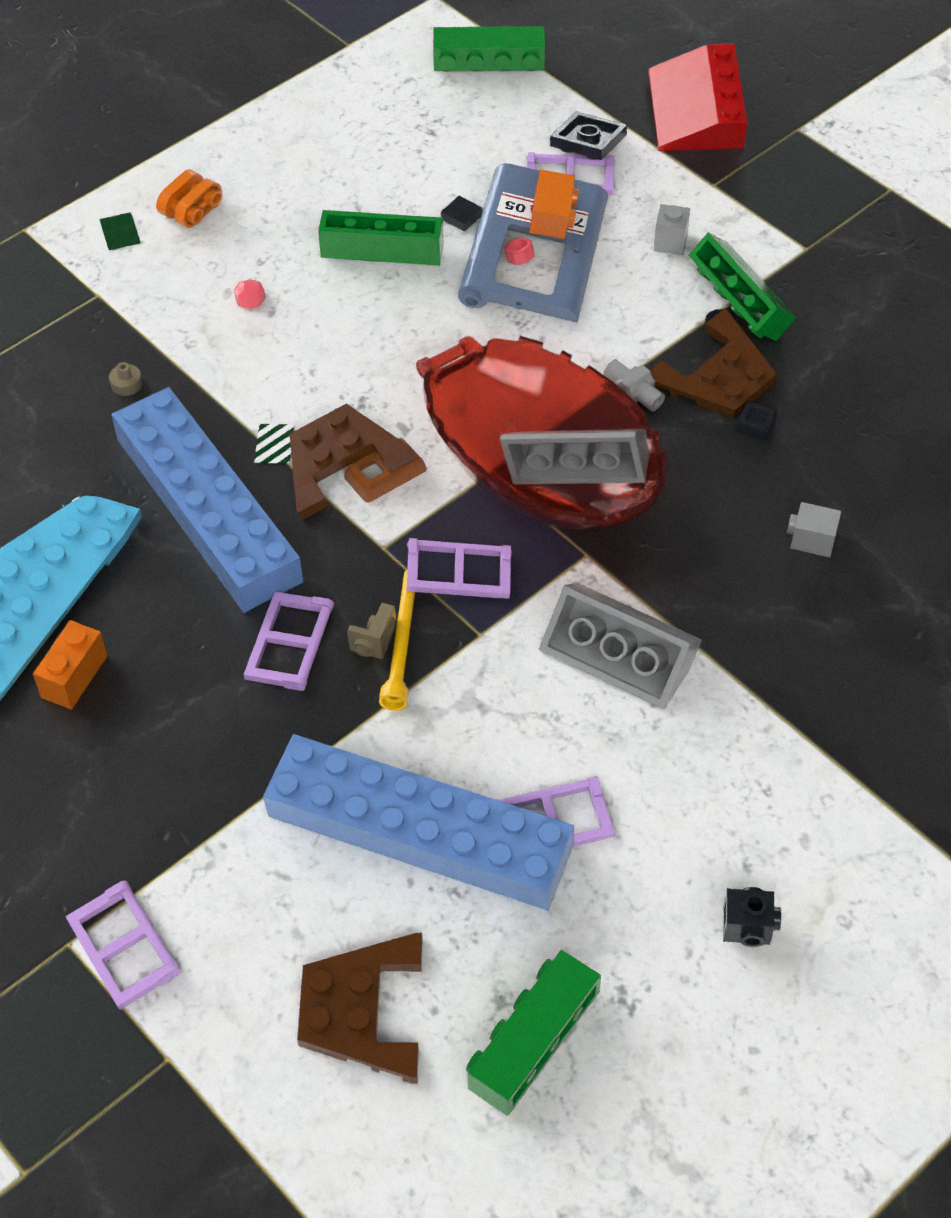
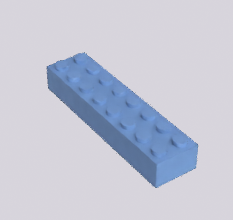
M170 387L111 414L117 440L243 613L272 599L274 592L284 593L303 583L301 562L298 554Z
M295 734L292 735L263 795L268 817L547 911L550 909L574 846V825Z

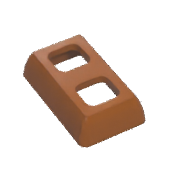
M399 438L402 442L410 446L403 438ZM412 448L416 459L390 473L378 452H373L348 466L344 479L365 502L370 503L426 472L427 468L423 459ZM375 463L383 472L372 479L366 478L361 471Z

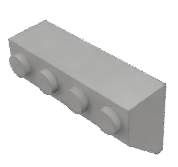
M645 429L510 432L500 436V442L513 484L645 483L650 451Z
M573 583L563 586L538 650L665 709L688 674L702 640L582 584Z

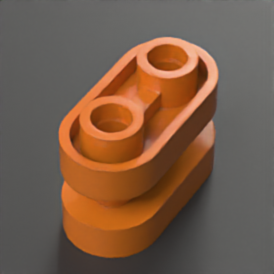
M188 169L162 190L157 199L156 208L158 213L168 218L175 217L177 223L191 228L220 204L222 189L220 184L208 178L203 180L201 174Z

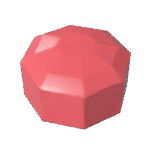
M527 238L512 239L504 246L507 262L514 265L525 264L535 256L532 240Z
M252 279L241 281L234 289L235 299L240 307L253 309L261 306L265 300V291L259 281Z

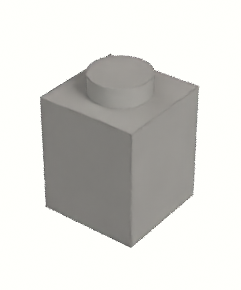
M660 204L656 222L654 251L678 255L684 254L688 236L690 208Z
M801 502L798 515L791 514L787 534L793 535L790 549L831 557L841 511Z

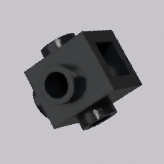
M747 887L744 889L727 888L723 906V942L741 943L747 947H759L763 944L770 945L773 931H780L781 907H774V892L763 891L757 887Z

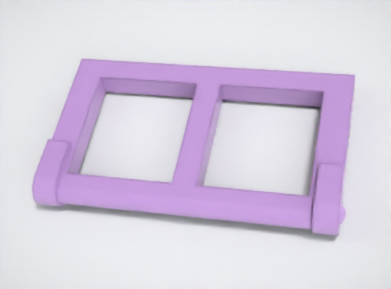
M528 152L526 157L527 168L536 170V163L567 164L566 174L574 175V164L604 165L605 185H596L604 188L608 195H613L614 164L616 162L614 155L605 156L602 160H591L584 155L535 154V152Z
M409 538L407 543L406 591L510 598L512 554L510 545L493 546ZM419 551L455 553L454 583L417 580ZM464 554L500 557L499 586L463 583Z
M274 592L243 674L244 679L284 686L293 690H305L312 664L330 613L334 607V602L328 598ZM285 606L320 612L312 636L306 637L272 631L280 607ZM267 642L307 649L298 675L258 668Z
M597 776L590 777L587 780L498 800L517 807L541 802L545 816L557 819L551 799L589 791L600 828L574 834V846L615 837V831Z
M127 881L117 883L107 889L102 895L65 916L119 1010L158 986L166 984L181 973L180 967L173 960ZM124 898L140 926L97 952L82 923ZM148 937L164 966L121 992L104 963Z

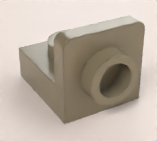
M381 603L377 614L371 615L369 618L367 629L350 625L347 631L349 649L363 657L372 656L383 659L397 626L395 606Z

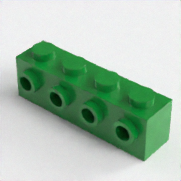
M544 26L434 27V71L544 70Z
M323 210L318 229L321 258L424 265L441 264L444 245L443 218Z
M707 232L688 255L698 266L697 271L704 278L712 281L715 285L714 290L721 297L729 300L732 304L731 309L739 317L746 319L749 323L748 328L759 338L762 339L766 336L777 341L797 318L731 245L723 239Z
M560 950L553 961L547 959L542 964L536 976L537 982L531 990L525 988L519 994L513 1006L515 1011L507 1021L501 1019L490 1035V1044L483 1052L480 1050L475 1052L467 1064L468 1090L506 1116H509L600 992L601 974L563 950Z

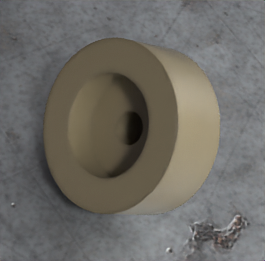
M121 362L109 374L111 388L118 395H133L142 387L141 372L134 365Z

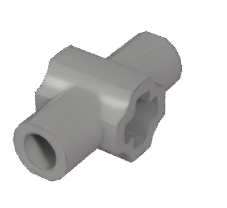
M614 359L606 366L603 374L614 383L613 391L620 402L627 406L628 404L634 405L638 401L652 412L662 405L665 395L655 388V380L650 370L645 366H634L630 370L617 359Z

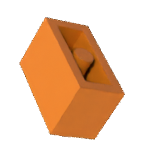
M540 169L529 233L565 239L567 227L573 228L576 210L571 209V206L576 207L579 189L574 188L575 175Z
M71 620L68 622L33 673L42 699L71 710L73 709L108 656L101 631Z

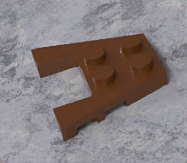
M724 308L709 320L705 326V332L725 345L687 377L662 360L651 368L650 372L655 380V386L670 391V396L677 397L682 395L696 400V405L735 418L743 411L747 401L752 403L776 382L777 374L729 311Z
M346 403L289 434L296 509L301 519L304 520L328 507L329 505L317 483L373 452H378L390 473L415 460V454L410 446Z
M422 933L409 934L303 965L297 1035L298 1046L345 1062L348 1059L369 1066L372 1071L379 1073L382 1070L402 1077V1081L418 1084V1043L378 1042L377 1030L380 974L383 971L422 972Z

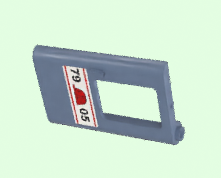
M508 163L500 164L496 167L459 288L458 298L469 308H481L486 305L487 301H491L516 309L532 311L578 323L608 194L599 185L575 180L574 188L579 189L576 207L571 206V209L576 210L573 228L567 227L565 239L529 233L539 170ZM508 230L565 243L554 292L551 295L494 281V275Z

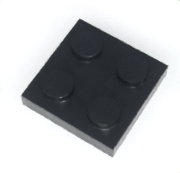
M576 111L550 135V146L561 149V151L566 153L573 152L584 155L591 160H602L627 135V124Z

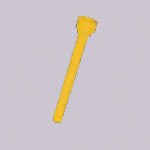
M407 570L403 576L389 680L381 686L379 704L383 708L392 711L406 708L409 690L403 679L415 592L406 591Z

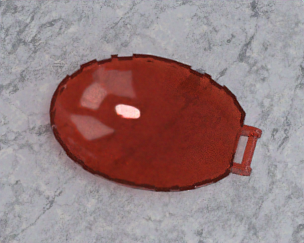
M465 336L459 340V344L430 359L424 357L416 362V369L424 379L423 394L426 409L447 450L473 481L492 497L514 511L556 527L571 530H599L621 525L641 515L655 504L665 486L668 464L666 451L661 450L658 442L660 435L657 429H650L645 421L646 413L624 390L592 366L588 365L584 369L572 362L571 354L563 350L560 355L543 349L544 342L520 336L518 341L493 338L485 346H482L473 337ZM645 429L650 451L645 483L513 484L500 442V436L510 432Z

